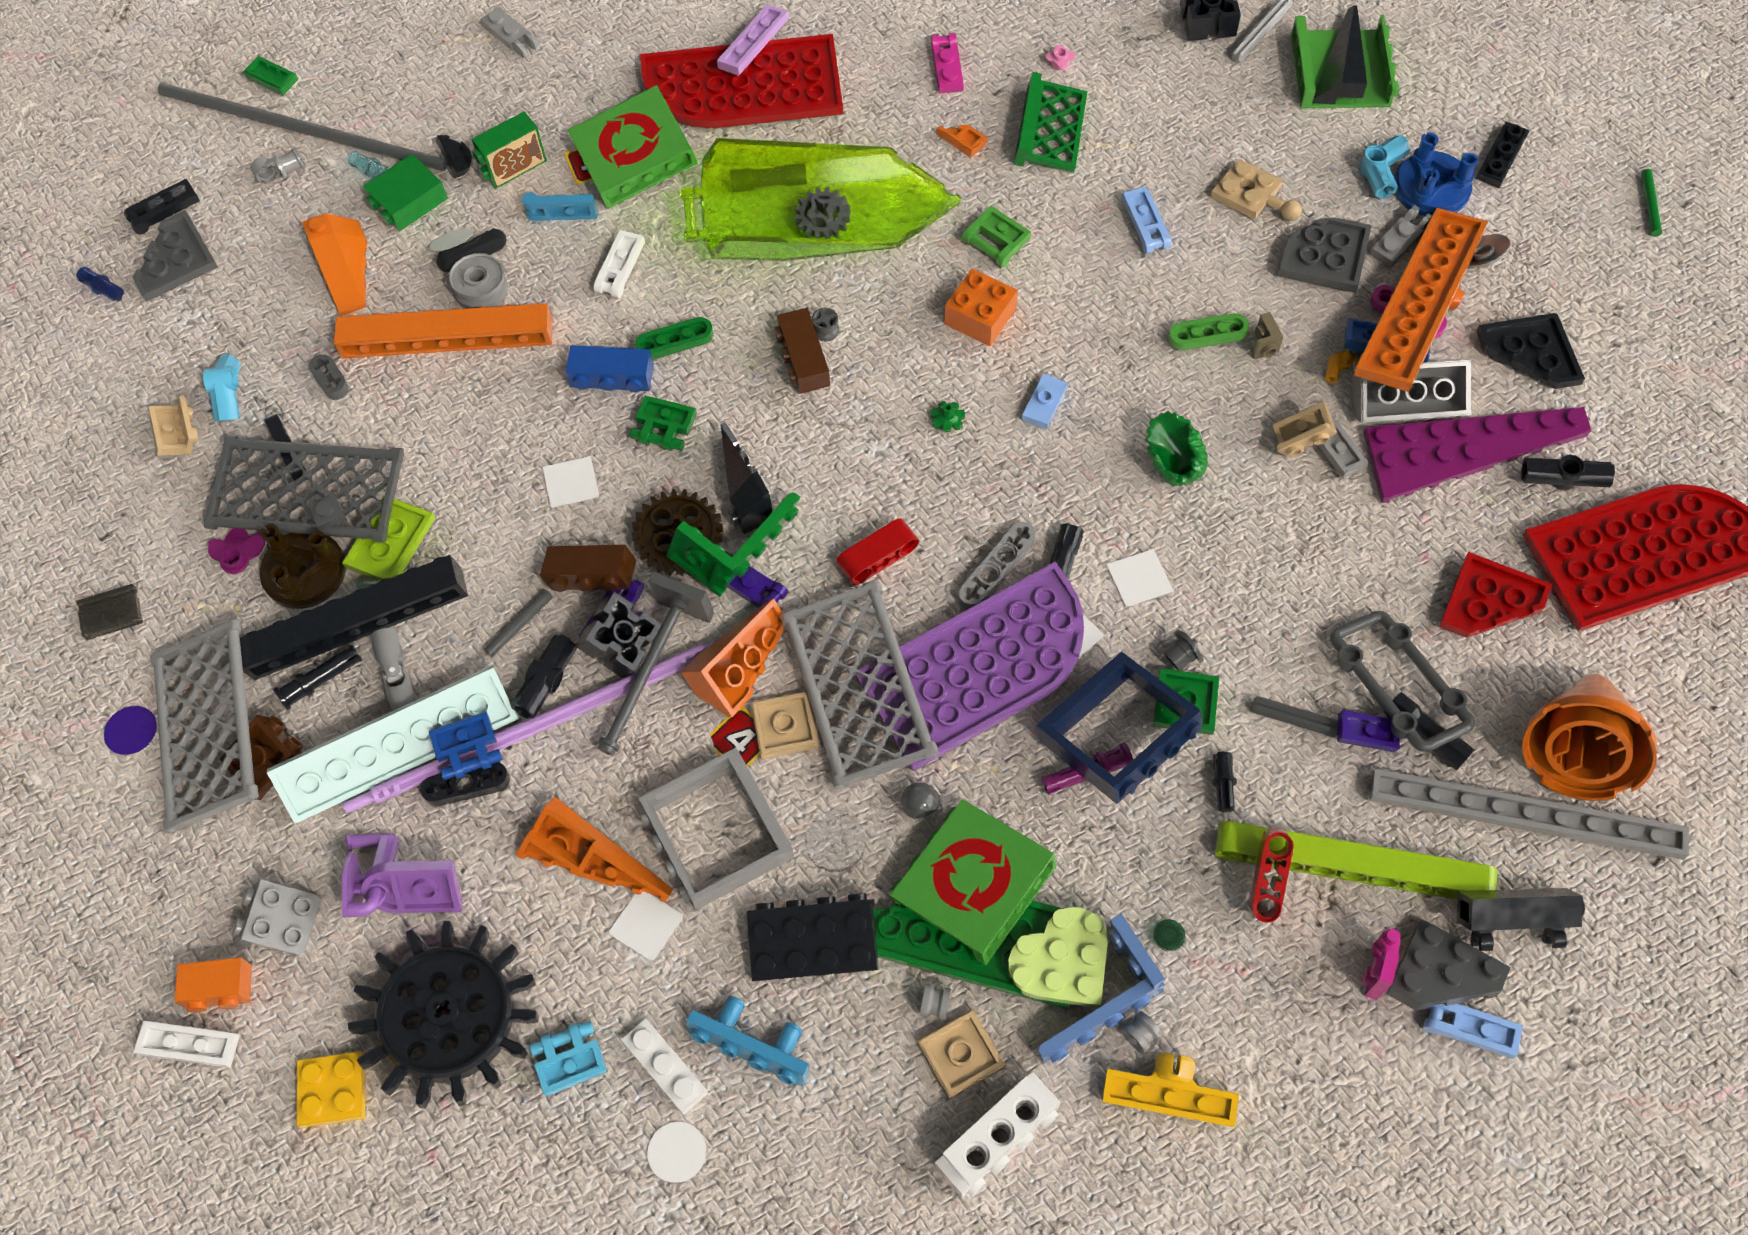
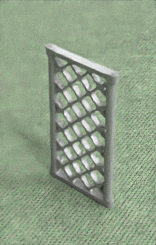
M879 581L780 615L783 627H787L834 775L832 782L835 789H842L862 780L939 754L936 742L931 740L881 596L883 590ZM868 595L870 597L863 606L850 602ZM842 605L836 615L824 612V610ZM846 607H852L860 611L854 623L840 619ZM815 614L808 625L797 624L796 620ZM866 614L876 615L879 624L872 631H867L858 626ZM820 616L833 620L830 628L825 633L813 629L815 622ZM837 624L851 628L845 640L841 641L831 636ZM855 632H861L869 636L863 648H857L849 644ZM811 633L823 637L817 650L805 649L803 640ZM874 639L885 640L887 650L881 656H875L867 652ZM828 641L841 645L838 654L834 658L821 654ZM846 649L859 653L853 666L839 662ZM864 657H869L878 662L871 674H866L857 669ZM820 658L832 663L824 676L814 674L811 667ZM882 665L893 666L896 675L890 682H884L876 678V674ZM837 666L850 671L845 682L842 684L829 679ZM856 674L868 679L861 692L848 688L850 680ZM874 682L886 687L880 700L866 696L870 685ZM827 684L840 688L837 697L832 702L822 700L819 692ZM845 692L858 696V700L851 710L838 705ZM889 692L903 693L905 701L899 708H893L884 703ZM864 700L877 705L870 718H865L856 713L861 702ZM881 709H887L895 713L894 719L887 727L875 722V718ZM835 710L849 715L842 728L830 726L828 717ZM900 717L911 718L914 724V728L907 735L893 730ZM854 718L867 723L861 736H855L846 731ZM871 727H877L886 732L881 743L878 745L865 740ZM890 735H895L905 740L898 753H893L883 748ZM844 736L857 741L853 752L849 755L839 753L836 745ZM908 744L921 745L922 750L902 756ZM862 745L876 749L869 763H864L855 758ZM881 753L895 758L874 766ZM852 763H857L866 768L847 776L845 770Z
M230 620L223 623V625L151 655V667L154 668L166 817L163 820L165 833L179 831L191 824L259 797L258 786L255 785L239 635L242 632L240 620ZM227 635L219 645L214 644V640ZM210 646H214L216 648L215 654L210 662L205 663L203 661L204 654ZM200 647L196 655L190 654L189 651ZM224 653L229 654L230 663L223 670H217L216 664ZM189 656L192 658V662L186 672L182 674L179 672V667L184 658ZM177 657L171 666L166 665V661ZM199 664H203L205 666L204 672L198 681H194L192 674ZM215 671L219 676L213 687L208 689L205 687V682L210 674ZM175 674L181 676L179 684L174 691H168V681ZM226 679L232 680V689L224 697L220 696L218 691ZM188 682H192L194 684L192 692L187 699H183L181 697L183 689ZM204 689L208 693L202 705L197 707L194 705V701L199 692ZM217 697L221 700V704L215 714L210 715L207 709L213 699ZM177 700H181L183 706L175 718L170 717V707ZM227 706H234L235 715L227 723L222 722L221 716ZM194 708L196 709V715L190 725L187 726L183 723V719L189 709ZM206 715L210 718V722L204 732L200 734L196 728L202 717ZM219 723L224 729L218 740L214 742L210 739V734ZM179 726L184 727L185 733L178 744L172 743V733ZM234 731L237 733L238 742L230 750H227L223 747V744L228 735ZM196 734L199 740L194 749L189 752L185 749V746L190 737ZM209 742L212 744V750L203 761L199 758V753L204 744ZM222 750L226 753V758L221 766L216 769L212 766V762L218 752ZM184 752L188 758L182 769L177 771L174 767V760ZM235 758L239 759L240 770L233 777L226 775V770L232 760ZM197 760L201 763V768L195 778L191 779L188 777V771ZM211 769L215 772V776L209 786L205 788L201 785V781L206 772ZM224 777L229 781V784L224 793L218 796L215 794V788ZM186 779L190 782V786L182 798H178L176 787ZM236 786L242 787L243 792L230 797ZM200 788L204 794L197 806H193L190 804V799L195 790ZM211 796L217 799L216 803L205 807ZM186 807L192 809V813L182 817L178 816Z

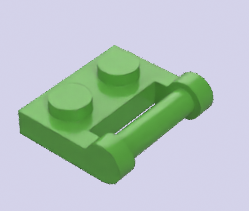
M990 206L964 231L961 240L968 245H974L995 259V263L1003 268L1008 264L1011 257L1031 239V231L993 206ZM980 232L1004 247V249L1000 251L979 237L978 234Z

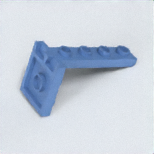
M1122 913L1110 920L1111 931H1109V935L1111 938H1109V941L1118 955L1124 953L1127 957L1128 965L1126 966L1136 982L1142 981L1042 1043L1038 1050L1044 1063L1051 1060L1054 1064L1062 1060L1069 1054L1068 1048L1076 1043H1079L1080 1046L1089 1043L1096 1038L1095 1031L1105 1025L1108 1029L1116 1026L1124 1020L1122 1014L1132 1008L1135 1012L1143 1009L1152 1002L1151 996L1154 998L1164 991L1163 987L1165 984L1163 982L1165 978Z

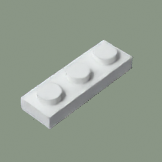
M646 1018L621 1039L683 1115L709 1093Z
M143 1021L133 1053L141 1056L231 1068L240 1036L230 1032Z

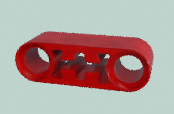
M899 518L842 552L836 559V564L852 585H859L911 553L919 545L920 540L906 522Z
M1279 827L1267 829L1261 837L1249 905L1254 916L1259 921L1265 923L1275 921L1281 914L1294 849L1290 836ZM1280 836L1285 838V846L1281 850L1273 851L1269 849V843L1274 837ZM1267 856L1275 860L1274 869L1278 876H1272L1270 886L1273 891L1268 889L1269 882L1264 874L1270 873L1272 868V862L1269 858H1266ZM1265 898L1273 900V907L1269 911L1261 912L1257 910L1260 900Z

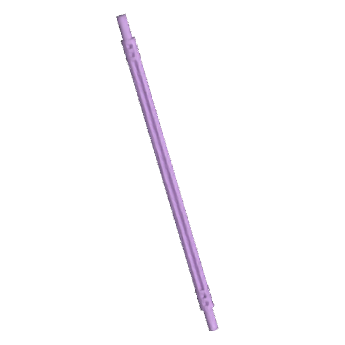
M715 641L703 646L698 644L693 648H689L656 663L645 686L683 670L698 654ZM638 672L535 716L534 719H527L495 733L497 742L487 745V752L497 749L501 750L627 695ZM476 750L461 754L460 758L461 761H465L478 755ZM435 759L399 776H395L390 780L372 786L370 791L343 802V807L348 814L373 802L378 804L388 800L393 796L421 785L429 777L440 775L442 768L451 766L450 759L441 762Z

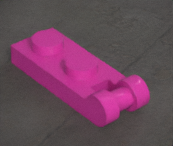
M948 33V36L940 37L939 34L931 35L939 93L964 91L956 33ZM949 46L946 49H941L940 47Z

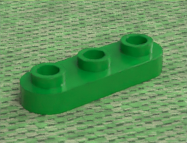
M693 318L639 335L635 341V348H653L650 351L654 360L707 344L713 338V327L706 318Z

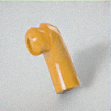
M1343 350L1332 355L1328 360L1325 380L1329 383L1338 382L1340 371L1352 366L1357 361L1358 355L1349 350Z

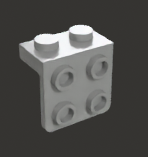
M260 879L252 888L248 887L244 894L242 905L246 906L243 918H237L232 931V935L236 936L234 946L247 948L255 944L296 956L303 954L306 950L320 904L319 896Z

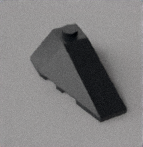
M724 422L720 426L729 499L732 509L728 511L733 525L735 527L739 525L743 534L759 528L773 512L770 493L755 466L751 467L745 451L741 452L737 439L726 422Z

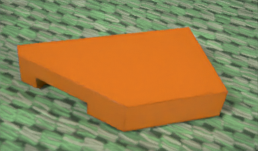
M959 125L958 128L945 129L944 126L936 128V135L970 158L987 144L988 137L970 125Z

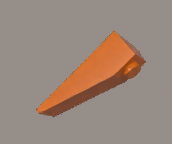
M329 213L303 221L302 224L340 316L365 308V268H367L365 255L367 240L359 221Z
M774 598L769 599L703 650L680 672L698 697L727 717H733L751 698L754 692L752 687L758 675L763 674L766 668L764 663L770 651L775 650L785 629L780 618L783 612Z

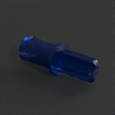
M81 267L76 274L77 280L89 286L94 293L102 294L112 301L122 300L124 290L110 282L107 276L99 275L88 267Z

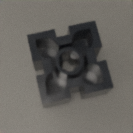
M1180 0L1182 18L1186 19L1185 30L1188 41L1208 39V34H1215L1217 38L1235 37L1237 35L1241 17L1237 0Z
M613 592L601 600L591 617L596 621L585 627L574 646L593 659L601 655L607 659L603 666L623 678L635 672L645 655L641 648L652 643L662 624L644 611L637 615L630 611L633 604L616 592Z

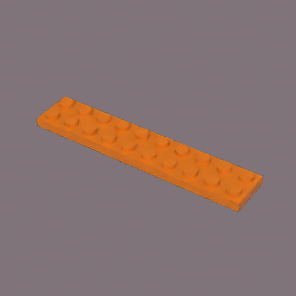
M1436 208L1356 366L1354 376L1407 392L1410 391L1481 241L1488 221Z

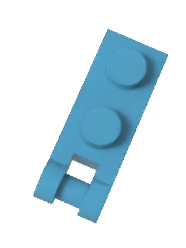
M529 192L522 197L527 218L531 221L597 219L598 210L593 194L536 196V194Z

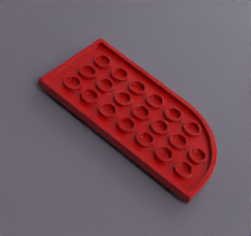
M833 34L770 40L739 76L721 70L717 65V60L730 45L640 54L641 73L645 90L657 85L676 121L686 125L701 128H720L844 114Z
M1676 484L1654 488L1526 529L1523 533L1525 541L1547 579L1553 584L1552 587L1578 632L1748 576V506L1725 493L1697 485Z

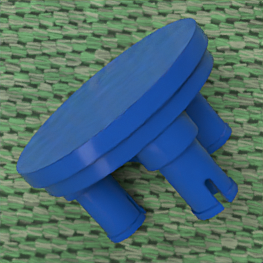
M1431 132L1422 135L1419 147L1415 149L1412 156L1407 158L1398 167L1394 176L1398 186L1395 195L1407 209L1410 210L1414 205L1419 207L1418 215L1426 216L1428 213L1433 216L1436 208L1457 213L1465 207L1471 196L1472 181L1474 179L1473 172L1479 162L1478 157L1474 153H1465L1461 161L1449 154L1434 151L1439 138Z

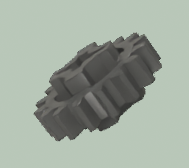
M827 186L824 192H821L820 188L816 187V193L812 194L810 191H806L807 198H799L800 206H795V221L798 224L800 233L805 232L807 239L814 235L816 242H819L821 237H825V240L830 242L831 235L839 238V230L846 232V223L851 221L849 214L851 213L850 206L847 204L845 196L840 197L839 190L836 189L831 193L830 188Z

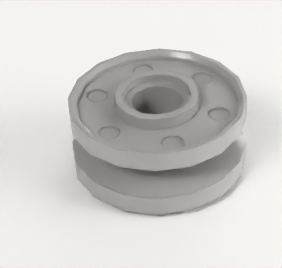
M474 253L464 256L455 262L450 270V284L456 301L463 308L495 307L507 295L508 283L503 267L491 255Z

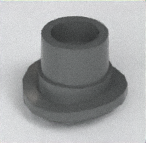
M1178 629L1173 633L1176 639L1163 651L1165 657L1178 671L1196 659L1200 664L1204 661L1196 646L1198 641L1195 638L1192 640L1186 633Z

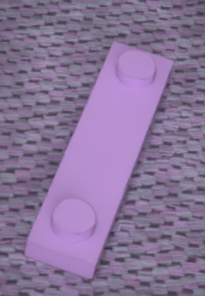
M767 4L717 60L718 68L739 76L788 20V11Z

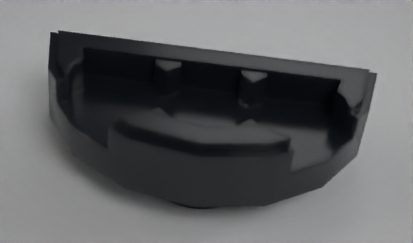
M437 135L436 143L454 177L464 176L469 171L472 155L470 149L462 141L460 144L455 140L449 139L450 136Z

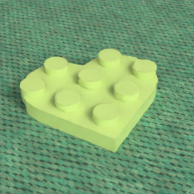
M1080 907L1059 909L1054 912L1053 917L1048 921L1044 933L1021 936L1012 948L1008 959L1009 977L1012 978L1014 985L1021 990V993L1035 999L1100 1008L1108 945L1107 930L1102 917Z

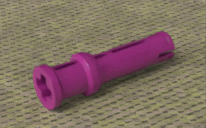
M1123 742L1119 744L1118 748L1105 753L1102 751L1096 752L1092 759L1111 774V772L1127 766L1133 760L1129 747ZM1071 767L1041 777L1044 789L1048 795L1086 781L1083 776Z

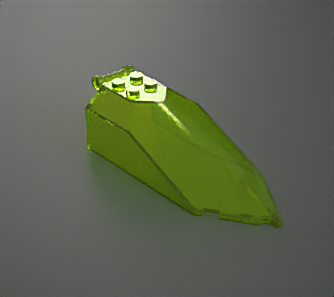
M716 138L704 156L700 187H684L680 189V197L684 201L686 223L684 241H704L712 259L789 261L899 248L910 238L919 234L944 216L952 208L958 206L961 203V197L959 194L952 195L946 191L943 183L914 163L907 164L896 156L898 152L891 147ZM827 186L830 188L831 193L836 189L839 190L840 197H846L851 211L849 213L851 221L846 223V232L839 230V238H836L834 235H831L830 239H825V237H821V239L815 238L814 235L811 238H806L805 232L800 233L798 224L795 221V206H800L799 198L806 199V191H810L812 194L816 193V187H819L821 192H824ZM694 199H700L703 230H696Z

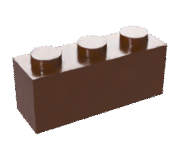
M808 307L777 315L778 326L774 327L777 341L783 342L784 345L781 348L784 363H790L791 369H788L791 384L797 385L799 394L829 387V369Z
M626 545L548 546L540 576L551 590L557 592L565 590L588 592L601 589L608 591L629 589L636 559Z

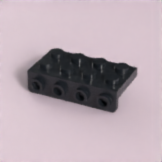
M864 893L848 895V901L836 902V897L832 896L817 898V904L805 905V899L786 901V907L774 908V902L755 904L756 910L747 911L752 981L879 970L873 908L875 900L867 899V894Z

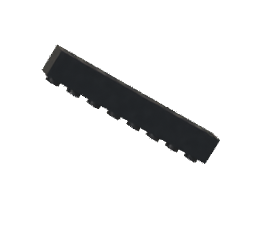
M451 555L438 557L428 564L410 568L405 573L395 577L385 578L377 584L357 589L352 594L342 598L330 600L326 604L311 610H304L299 615L289 619L277 621L271 626L258 631H251L240 638L243 672L253 680H257L369 636L379 629L389 628L465 598L469 595L462 568Z

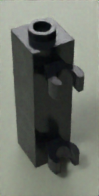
M1568 888L1458 891L1457 923L1472 931L1470 936L1471 946H1479L1480 951H1493L1494 940L1492 930L1545 928L1543 931V942L1545 944H1552V948H1566L1567 936L1565 928L1582 927V916L1585 913L1583 896Z

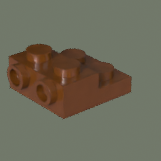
M256 715L249 723L255 785L258 786L259 797L255 800H261L273 786L267 774V769L302 753L300 750L303 748V744L297 738L287 736L283 731L286 725L275 716ZM237 739L232 743V745L227 750H230L232 746L238 742ZM224 753L219 759L222 763L226 758V753ZM236 758L232 760L227 768L233 776L240 770V761Z

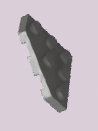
M186 210L161 221L158 227L159 234L155 241H151L143 257L145 262L141 270L137 269L133 276L146 302L218 268Z
M1421 919L1415 928L1395 973L1393 984L1389 987L1386 994L1416 1011L1443 1003L1445 1006L1469 1002L1472 998H1494L1502 991L1511 967Z

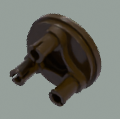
M274 524L265 525L269 531L268 533L263 528L261 529L260 535L266 541L268 550L261 562L260 580L263 589L274 602L287 608H309L324 602L338 590L346 574V568L342 564L345 555L334 539L330 536H325L321 531H315L311 534L289 533L282 535L279 528Z

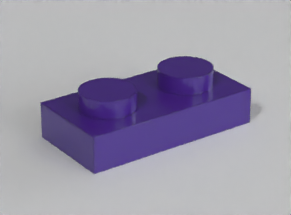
M1346 710L1338 713L1337 742L1389 752H1396L1400 749V739L1395 737L1390 729L1392 719Z

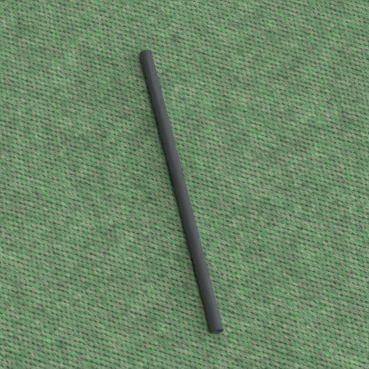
M160 83L158 86V93L162 96L400 160L414 154L426 167L445 171L448 166L445 158L169 84Z

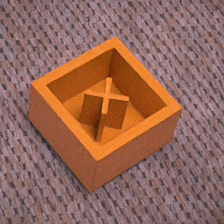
M971 268L945 305V325L991 346L1017 308L1018 290Z

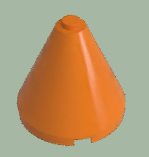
M1588 674L1540 708L1530 718L1524 730L1522 753L1528 769L1533 768L1540 776V782L1549 789L1575 799L1602 801L1615 799L1618 792L1629 788L1635 791L1650 778L1657 761V740L1649 723L1607 677L1601 674Z

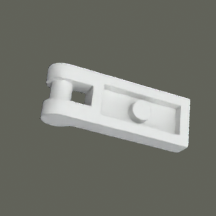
M619 230L594 282V292L601 294L607 292L611 293L612 297L621 298L624 285L644 246V236ZM612 278L615 280L613 283L608 282V279Z

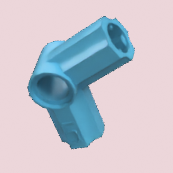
M1395 135L1382 144L1368 146L1365 150L1359 172L1368 180L1374 196L1379 197V199L1388 198L1397 191L1398 186L1389 166L1407 156L1411 148L1408 145V140L1403 135Z
M222 354L218 361L215 362L213 368L204 369L203 371L204 386L206 391L210 393L214 421L240 419L236 390L238 389L237 375L241 365L239 359L234 358L231 354Z

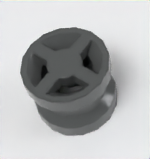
M827 307L816 310L812 315V322L818 339L825 342L835 339L839 333L837 313L835 310Z

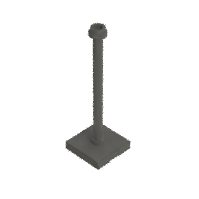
M653 571L648 581L658 604L670 609L606 738H599L598 750L614 756L615 752L619 751L620 746L617 744V741L680 613L682 612L710 623L714 611L706 591Z

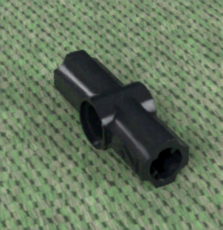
M1570 454L1563 456L1561 459L1524 458L1520 474L1521 481L1524 483L1550 484L1563 491L1570 490L1574 486L1610 488L1614 481L1615 467L1611 462L1582 461L1578 456Z
M562 634L554 635L541 657L532 661L526 672L525 682L511 703V709L516 711L518 715L526 719H534L549 693L554 694L562 681L564 669L577 650L574 646L575 643L570 638Z

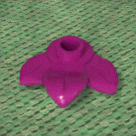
M232 528L224 541L220 539L209 541L208 553L212 559L220 562L221 568L226 573L238 574L246 569L249 560L260 555L265 546V540H263L260 533L250 537L245 529Z

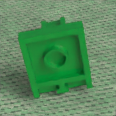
M789 493L733 557L725 553L721 546L713 544L704 537L696 527L690 526L685 521L676 528L666 557L721 597L737 575L741 578L751 566L749 561L753 557L758 559L767 548L765 543L769 539L774 541L783 530L781 525L785 521L790 523L799 512L796 506L801 497L796 493Z

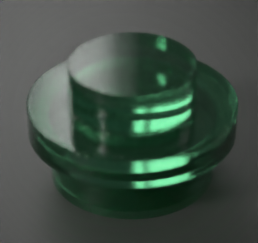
M1166 919L1156 925L1153 938L1156 945L1162 950L1175 951L1185 941V930L1177 921Z

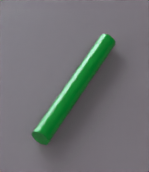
M1644 169L1641 172L1650 231L1651 235L1656 237L1662 234L1653 173L1651 169Z

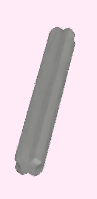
M1278 0L1232 50L1231 59L1237 63L1242 62L1291 8L1292 0Z

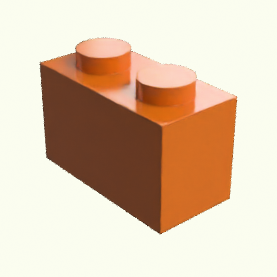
M241 957L177 964L175 1003L191 1013L205 1012L207 1007L218 1006L220 1009H235L238 1007V1004L249 1003L252 965Z

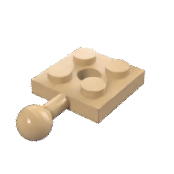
M1241 159L1236 161L1211 192V199L1252 219H1256L1266 205L1281 211L1283 218L1288 221L1298 219L1302 213V207L1298 201L1288 200L1285 202L1275 197V194L1282 187L1283 179ZM1250 187L1253 190L1244 191L1241 188Z

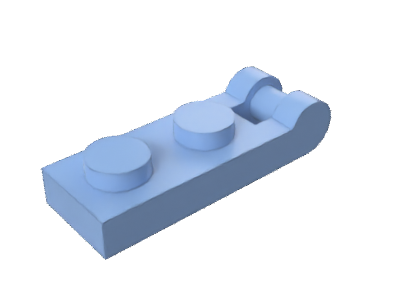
M1148 187L1123 192L1122 201L1141 240L1144 253L1154 252V249L1160 247L1162 250L1170 248L1172 244L1171 237ZM1157 234L1158 238L1152 239L1151 235Z
M1443 1003L1432 1005L1428 1008L1430 1009L1429 1018H1425L1423 1030L1426 1032L1443 1035L1511 1059L1517 1057L1523 1025L1461 1004L1445 1006ZM1443 1013L1452 1015L1451 1024L1442 1021Z

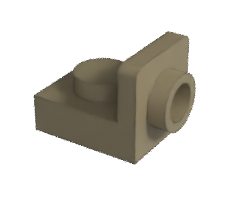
M1271 312L1261 314L1258 325L1255 328L1258 340L1255 342L1252 354L1254 359L1272 357L1279 352L1283 340V335Z

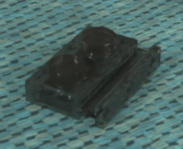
M129 584L77 600L76 604L79 607L78 617L82 637L87 641L142 624L143 619L140 602L137 598V588L133 584Z

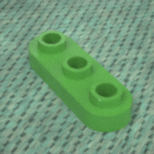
M1236 313L1179 322L1170 329L1169 343L1177 350H1189L1241 341L1247 335L1249 322L1243 315Z

